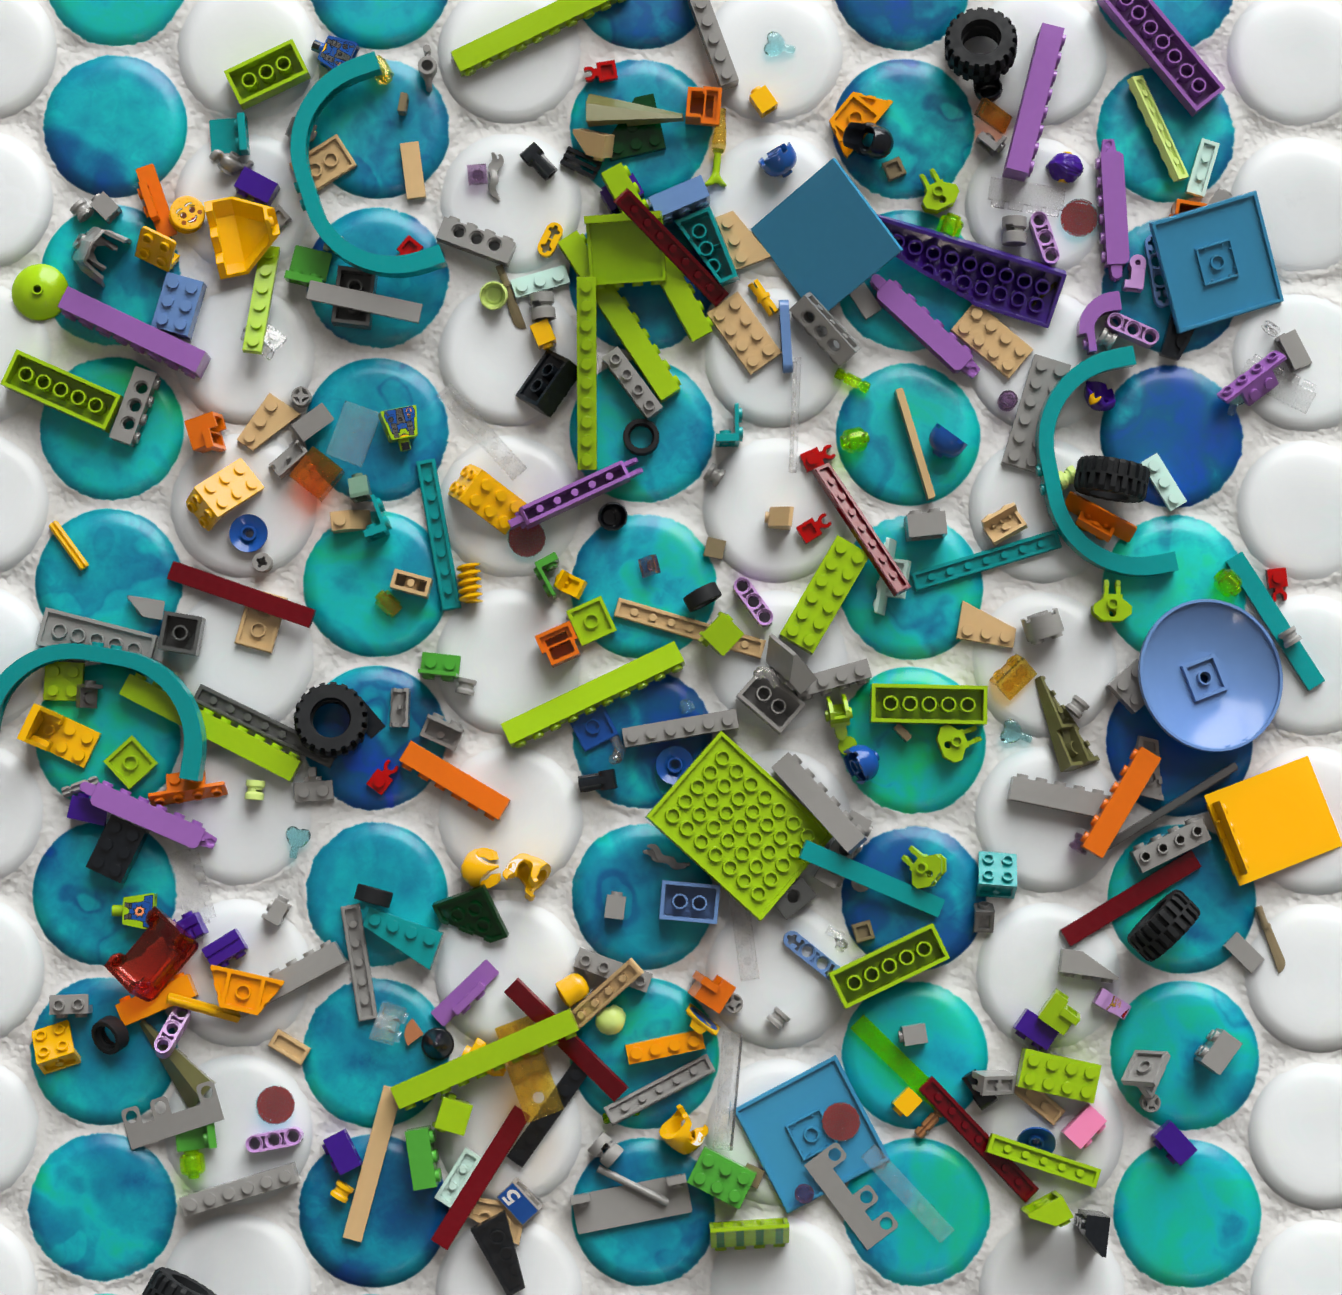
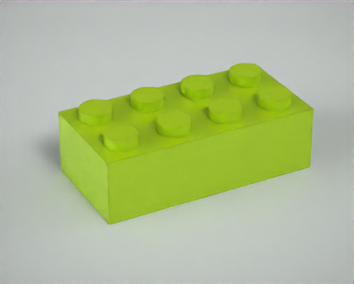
M293 39L224 71L243 111L311 79Z
M1022 1047L1015 1086L1094 1104L1102 1065Z

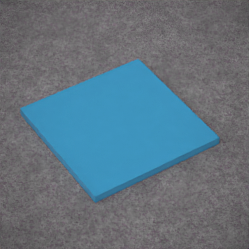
M832 158L751 228V231L771 255V258L802 298L805 294L811 292L828 312L903 251L902 247L835 158Z
M1257 191L1248 192L1149 223L1177 334L1284 301Z
M836 1055L733 1109L787 1214L825 1194L804 1165L831 1144L838 1143L847 1155L845 1160L833 1168L844 1184L890 1160ZM843 1102L850 1104L859 1115L860 1124L858 1131L847 1140L833 1139L826 1134L823 1128L822 1118L824 1112L835 1103ZM833 1148L829 1151L828 1156L831 1160L837 1161L841 1157V1152Z

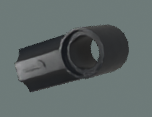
M535 142L530 144L520 154L523 161L529 167H533L545 181L550 179L557 171V168L549 161L543 150Z
M615 769L578 776L580 793L618 788Z
M972 1071L962 1077V1080L972 1093L974 1101L981 1110H984L998 1100L996 1095L982 1096L980 1092L972 1088V1085H978V1080L972 1077Z

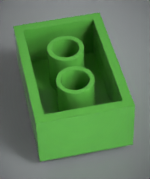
M431 1125L407 1129L405 1131L413 1191L437 1187L442 1180L441 1168H437L436 1163L439 1160L438 1149H434V1142L436 1141L435 1129L431 1130Z
M704 1146L687 1183L740 1209L757 1172Z

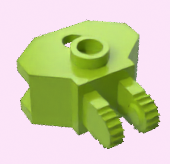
M932 168L929 172L935 183L930 185L924 174L919 175L920 181L925 188V197L921 207L925 213L937 215L954 205L959 189L956 184L947 183L940 179L935 169Z
M1103 580L1101 599L1091 606V615L1099 622L1120 623L1132 614V606L1123 599V594H1121L1120 580H1115V594H1109V581ZM1109 611L1113 613V617L1109 615Z
M841 694L842 704L832 705L830 696H826L827 710L824 711L825 720L830 723L831 728H834L836 738L845 740L847 737L846 726L850 725V718H853L852 708L848 707L845 694Z
M949 724L940 727L935 740L942 757L951 763L961 761L965 749L969 745L982 741L981 736L972 738L970 741H967L965 734L976 731L977 726L975 725L965 730H958ZM945 742L949 743V748L944 746Z
M911 845L909 850L917 857V860L914 862L906 855H903L901 859L912 871V885L917 889L935 886L947 871V859L942 854L928 856Z

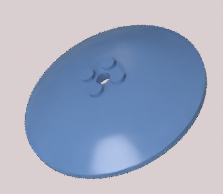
M1198 599L1182 603L1164 613L1154 623L1142 644L1138 661V679L1144 703L1159 727L1179 743L1192 749L1206 752L1233 750L1256 739L1264 732L1274 718L1283 690V672L1280 657L1273 640L1265 628L1252 615L1240 607L1214 599ZM1201 673L1207 675L1208 680L1206 683L1201 681Z

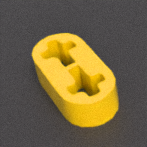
M554 222L546 227L538 243V253L540 256L549 258L554 254L558 242L563 236V229L560 224ZM555 227L558 228L559 234H555L553 239H551V231L549 230H554ZM548 241L551 242L549 245L551 251L543 253L542 246H546Z

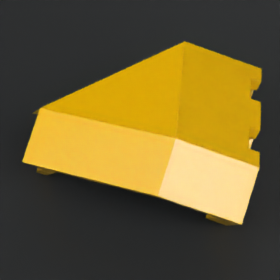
M233 196L204 202L220 280L249 274L280 235L275 208Z

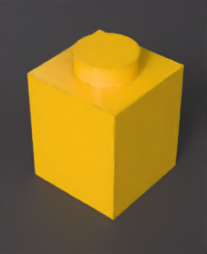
M766 85L763 87L758 86L750 92L749 101L761 118L777 109L778 103Z
M547 318L530 325L539 350L542 348L548 350L554 347V343L557 342Z
M907 1086L892 1101L895 1105L892 1109L900 1117L903 1114L908 1117L923 1100Z

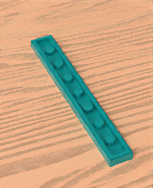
M435 458L416 461L442 611L461 609Z
M1055 529L912 572L910 575L917 592L1060 549L1062 545L1058 532Z
M1241 551L1225 561L1307 691L1324 682L1323 676L1300 641L1285 648L1283 640L1277 636L1289 629L1290 625L1243 552Z
M805 840L798 856L802 860L937 918L945 902V899L917 889L915 886L808 840Z

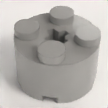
M1053 608V612L1045 610L1027 616V621L1021 619L1027 642L1036 645L1045 642L1044 638L1050 637L1054 639L1063 636L1062 631H1064V627L1057 608Z

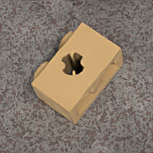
M394 569L390 588L429 599L433 579Z

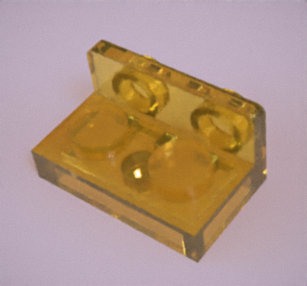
M1015 654L1007 660L1001 669L994 672L990 682L996 685L1007 699L1011 700L1037 673L1023 657Z

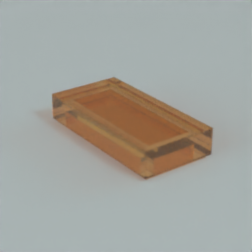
M987 98L981 99L974 114L1000 134L1005 133L1012 119V116Z

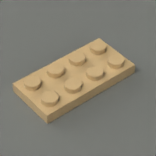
M738 291L707 312V316H709L712 323L750 375L782 354Z
M973 304L950 330L1007 379L1013 375L1034 350L986 309Z

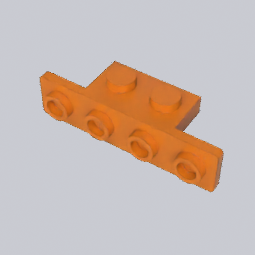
M154 164L137 168L136 173L140 187L137 189L140 199L145 201L146 206L143 209L146 217L151 218L157 232L167 237L177 235V231L169 221L170 210Z
M1072 491L1069 492L1065 499L1068 511L1078 516L1075 524L1079 529L1095 535L1099 540L1109 542L1112 535L1125 542H1130L1137 530V526Z
M205 770L203 781L179 778L180 772L166 774L167 790L149 793L148 799L152 806L157 804L164 806L192 800L198 801L210 797H221L227 795L228 790L224 781L206 784Z

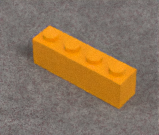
M184 972L173 976L174 980L168 983L166 980L156 983V988L148 990L147 987L137 991L138 995L133 998L128 995L119 999L120 1003L116 1004L115 1007L121 1021L125 1026H128L174 1006L166 1003L169 993L188 998L198 996L191 975H184Z
M695 1030L625 1044L629 1065L706 1049L703 1034H698Z

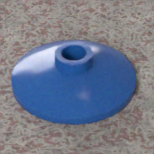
M245 514L233 521L229 530V537L232 544L238 550L254 552L265 544L268 530L261 518L256 515ZM248 531L253 532V535L250 538L246 536V533Z
M671 746L665 748L658 755L656 771L663 781L674 784L694 760L686 749L679 746ZM673 762H677L679 764V767L677 769H673L671 767V764Z
M1041 1127L1027 1128L1017 1138V1142L1050 1153L1056 1147L1054 1135L1049 1130Z

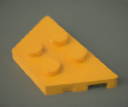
M852 92L830 118L829 124L845 158H848L854 151L843 144V135L847 125L851 122L862 124L871 122L876 124L893 104L892 100H883L876 98V96H865L862 93Z
M212 964L210 966L219 1007L259 1015L285 983L283 980Z

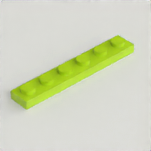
M270 246L257 263L242 348L244 353L262 355L280 247Z
M993 1133L990 1134L985 1150L987 1153L1096 1188L1101 1169Z

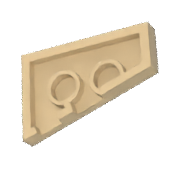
M269 393L237 440L254 451L272 438L274 434L300 417L301 414Z
M962 601L956 639L1013 648L1016 628Z

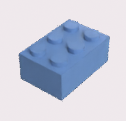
M701 175L648 197L650 211H662L664 226L673 223L672 220L676 218H683L690 215V212L702 210L710 204V194Z
M167 272L151 326L167 334L191 340L206 292V284L203 281Z
M662 880L659 919L717 924L720 885Z

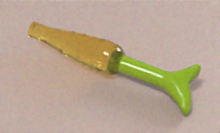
M721 108L719 127L715 126L711 143V150L714 153L713 169L710 178L705 182L706 187L718 184L721 187L727 186L719 173L721 154L726 149L725 108Z

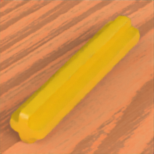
M53 521L49 524L50 530L79 570L82 571L89 566L88 562L59 522Z

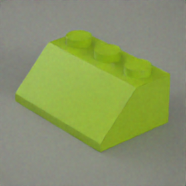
M1055 1190L1020 1208L1029 1218L1053 1226L1059 1225L1063 1227L1071 1222L1070 1219L1073 1218L1063 1196Z

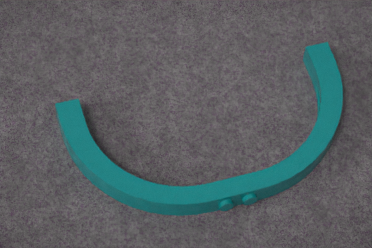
M373 51L355 57L333 68L311 88L301 103L292 127L290 145L291 161L297 181L294 182L297 193H301L302 199L300 204L303 211H307L318 235L337 257L352 267L368 274L389 278L414 277L447 267L440 245L398 256L378 255L355 247L342 238L327 220L310 169V137L323 109L335 96L350 86L383 75L376 54Z
M1132 345L1093 355L1080 362L1057 382L1046 398L1038 418L1035 435L1037 459L1035 470L1037 477H1040L1041 480L1039 490L1041 496L1044 495L1051 521L1064 542L1078 556L1093 566L1110 573L1130 577H1146L1178 571L1175 551L1146 557L1123 556L1103 549L1087 538L1074 523L1066 507L1054 451L1056 422L1068 397L1080 384L1093 376L1136 365Z
M93 641L92 645L64 643L34 650L13 662L1 673L0 729L6 706L15 690L32 673L49 664L63 660L81 659L123 666L145 674L164 689L180 716L184 735V748L179 778L203 781L207 753V736L201 711L195 698L183 681L174 672L156 660L142 654L122 650L123 646L111 645V648H106L104 643Z

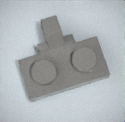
M308 767V777L304 778V782L294 783L295 803L334 800L333 780L322 781V776L317 777V767Z

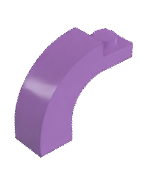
M1119 291L1108 292L1096 297L1082 312L1078 320L1076 333L1077 337H1085V339H1082L1083 350L1087 351V355L1097 352L1094 331L1097 319L1104 315L1120 313L1122 310Z

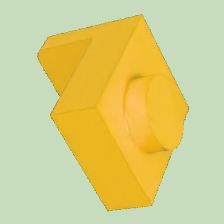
M562 569L556 576L553 586L579 600L588 583Z

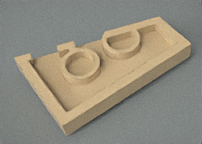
M734 211L715 217L736 271L771 258V255Z
M480 1197L468 1217L481 1223L505 1210L513 1242L519 1245L523 1228L522 1224L500 1201Z

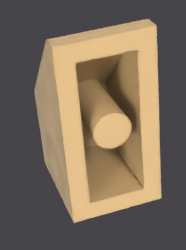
M584 128L573 129L572 133L586 155L593 156V160L596 161L612 158L615 135Z
M770 507L769 512H765L764 523H768L767 528L790 531L794 507Z
M370 510L330 512L331 528L334 534L362 531L366 529L367 525L372 524Z

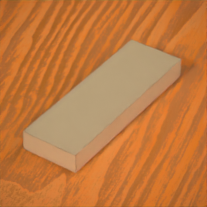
M419 141L400 143L407 200L426 198Z
M1015 1086L1014 1094L1051 1125L1054 1126L1064 1114L1065 1110L1045 1093Z

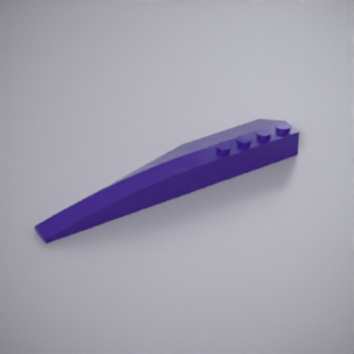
M877 214L903 249L895 257L935 280L940 285L948 288L977 307L1049 328L1067 276L1065 270Z

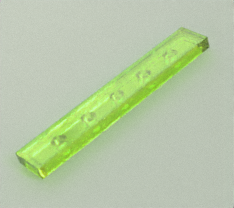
M863 1014L850 1029L935 1110L934 1106L917 1090L929 1077Z

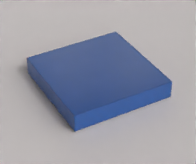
M603 705L597 707L596 711L589 715L585 713L579 715L577 721L570 723L584 752L619 735Z

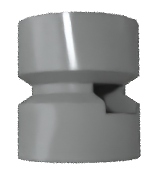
M1008 215L1002 217V229L1005 230L1002 233V245L1017 247L1027 244V233L1024 232L1027 228L1026 216Z
M537 291L529 294L530 306L533 307L531 310L532 322H539L546 318L548 321L556 319L555 307L552 306L554 304L553 291Z
M602 1132L587 1151L595 1158L599 1157L600 1162L608 1169L624 1149L617 1143H612V1138L605 1132ZM604 1145L608 1147L605 1152L601 1150Z

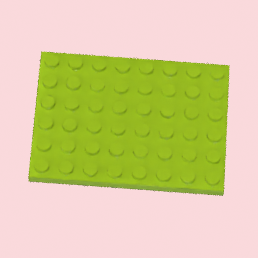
M722 731L714 737L645 816L758 921H761L810 864L798 858L805 840L824 847L833 837L810 811Z

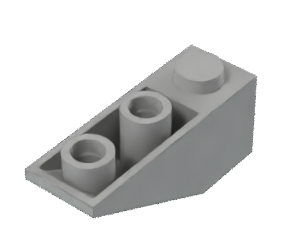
M1061 948L1058 972H1063L1062 976L1074 978V974L1082 975V979L1086 980L1100 977L1101 982L1112 983L1113 979L1118 980L1115 974L1083 951Z

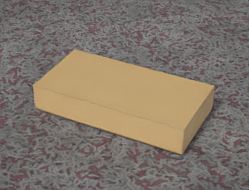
M277 1029L268 1044L269 1047L299 1065L303 1064L312 1049L280 1029Z

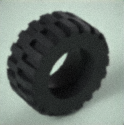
M977 7V10L971 8L966 10L965 14L961 12L957 15V19L954 18L950 22L945 37V59L948 61L949 68L954 69V73L957 76L962 75V79L966 81L971 79L974 83H979V81L986 83L990 82V79H999L1000 74L1005 75L1009 68L1013 66L1017 53L1016 28L1013 24L1011 25V20L1008 17L1004 18L1002 12H994L992 8H988V10L983 9V7ZM985 36L993 39L998 44V47L986 54H976L967 50L964 47V43L973 37Z
M1086 455L1080 457L1077 461L1073 486L1076 492L1093 498L1114 502L1140 503L1143 502L1147 495L1150 471L1146 466L1133 461L1115 457Z
M330 682L327 685L321 683L319 687H311L307 694L304 693L301 696V701L297 702L296 712L294 713L295 730L302 745L308 748L311 753L318 754L323 758L328 756L333 759L338 758L337 756L340 755L344 757L351 750L355 751L358 748V744L362 743L365 739L364 736L368 730L367 709L362 698L357 695L355 690L349 689L347 685H337L336 682ZM335 703L347 710L350 719L349 726L343 734L337 737H324L315 730L313 717L321 706Z
M1174 890L1160 900L1128 934V943L1146 961H1155L1193 926L1200 916V910L1181 890Z
M165 1267L155 1270L142 1295H217L187 1275Z

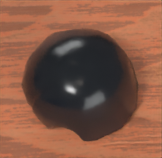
M990 79V82L986 83L984 81L973 83L976 97L985 103L994 102L1000 98L1003 91L1002 83L999 79Z
M606 503L598 511V522L607 531H617L627 523L628 513L625 507L619 503Z

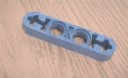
M1149 235L1144 241V251L1153 301L1157 307L1165 308L1169 305L1166 290H1163L1162 293L1163 297H1167V300L1164 303L1158 300L1161 296L1160 289L1165 288V285H1157L1154 281V278L1158 275L1162 276L1160 266L1155 267L1151 264V259L1157 257V254H1149L1153 252L1152 245H1148L1152 239V235Z
M779 300L783 373H793L789 300Z
M795 931L785 933L783 937L785 946L829 980L825 972L830 969L831 964L835 966L832 970L840 967ZM788 935H796L795 940L798 943H800L801 940L804 941V943L799 947L798 951L794 949L797 947V945H795L794 943H791L789 945L787 943ZM804 946L812 948V955L810 957L802 955L801 951ZM824 958L827 960L828 964L825 969L817 967L818 959Z

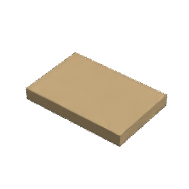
M337 134L309 151L310 169L317 191H320L358 167Z
M271 594V595H274V596H277V597H280V598H283V599L288 600V598H285V597H282V596H278V595H275V594ZM245 606L235 644L272 654L282 619Z

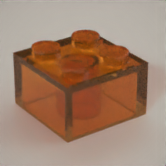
M312 446L289 476L322 502L345 472Z

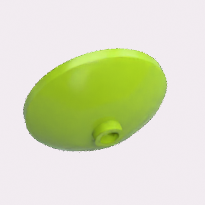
M35 264L22 270L15 278L12 286V299L18 311L25 317L37 321L49 320L62 312L57 306L69 285L64 275L58 269L46 264ZM41 287L40 292L36 293L35 288Z

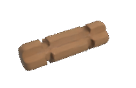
M934 1109V1112H931L921 1123L922 1125L915 1129V1134L921 1139L924 1138L927 1134L926 1132L930 1131L939 1121V1118L943 1116Z

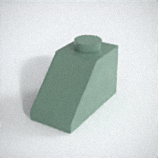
M363 473L351 475L352 478H348L351 500L354 503L372 500L368 476L363 475Z

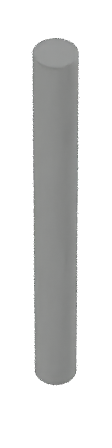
M599 1165L597 1169L598 1173L664 1206H667L670 1200L602 1165Z

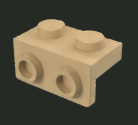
M1014 502L1004 505L997 512L988 514L981 520L983 530L994 546L1028 528L1027 523L1017 511Z

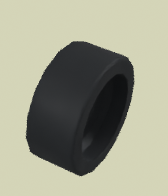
M647 419L631 421L623 433L625 447L630 453L637 456L651 454L659 443L657 427ZM639 426L648 428L652 433L651 444L645 448L635 447L630 440V434L633 429Z
M711 582L689 593L683 600L689 611L694 612L714 602L722 594L716 583Z
M358 884L354 899L389 908L393 893Z
M112 1015L105 1016L92 1027L91 1034L94 1044L103 1053L108 1055L116 1054L128 1045L129 1033L127 1027L119 1018ZM105 1027L113 1033L116 1043L108 1038Z

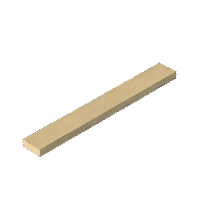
M623 598L618 599L614 617L696 641L701 637L699 633L701 631L704 632L711 625ZM744 634L730 651L761 659L766 640Z
M387 1085L383 1086L343 1238L358 1242L363 1240L398 1111V1105L390 1089L391 1087Z

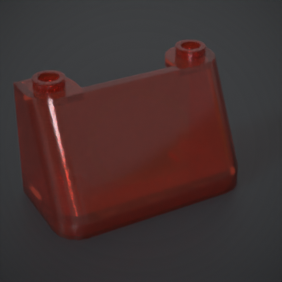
M156 906L147 913L145 920L149 925L148 929L126 955L122 953L113 954L104 965L130 994L147 1002L153 1001L159 996L199 946L198 942Z

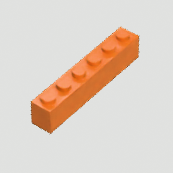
M410 741L399 761L403 762L401 765L403 768L410 772L412 769L418 771V777L427 782L429 779L436 782L435 787L442 791L448 789L452 792L451 796L459 801L462 798L469 802L467 806L475 811L480 808L485 811L484 816L492 821L495 818L500 820L511 801L413 741Z
M1142 746L1138 747V749H1133L1129 756L1131 759L1128 766L1124 765L1119 773L1121 778L1118 783L1116 781L1113 783L1109 790L1111 795L1108 799L1105 798L1099 807L1102 810L1098 816L1094 815L1090 822L1092 827L1089 832L1085 831L1080 839L1082 842L1080 847L1098 858L1104 857L1162 759Z

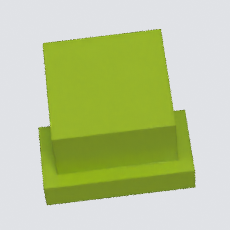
M719 612L717 614L718 617L704 632L701 631L699 633L701 637L698 641L705 647L709 645L717 654L724 656L744 633L732 622L733 619L728 614Z
M1056 988L1039 1011L1038 1018L1064 1036L1072 1024L1075 1026L1078 1024L1080 1013L1067 1005L1069 997Z
M452 1092L446 1093L445 1096L441 1095V1105L436 1121L432 1123V1126L442 1133L448 1131L464 1136L473 1105L468 1101L457 1099V1095Z

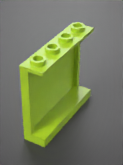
M650 211L663 224L662 211ZM625 213L584 216L587 233L590 276H596V289H605V285L613 284V288L624 287V283H632V287L643 286V282H651V285H662V281L667 280L665 254Z

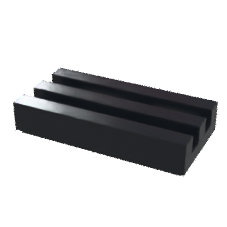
M570 146L567 147V151L560 161L561 165L592 180L595 179L602 166V162L593 160L592 157ZM572 153V154H574V155H576V156H578V157H580V158H582V159H584V160H586V161H588V162H590V163L596 165V167H594V166H592V165H590V164H587V163H585V162H583V161H581V160H579V159H577V158H575V157H573V156H571V155H569V154ZM569 159L594 172L593 174H591L573 164L566 162V160Z

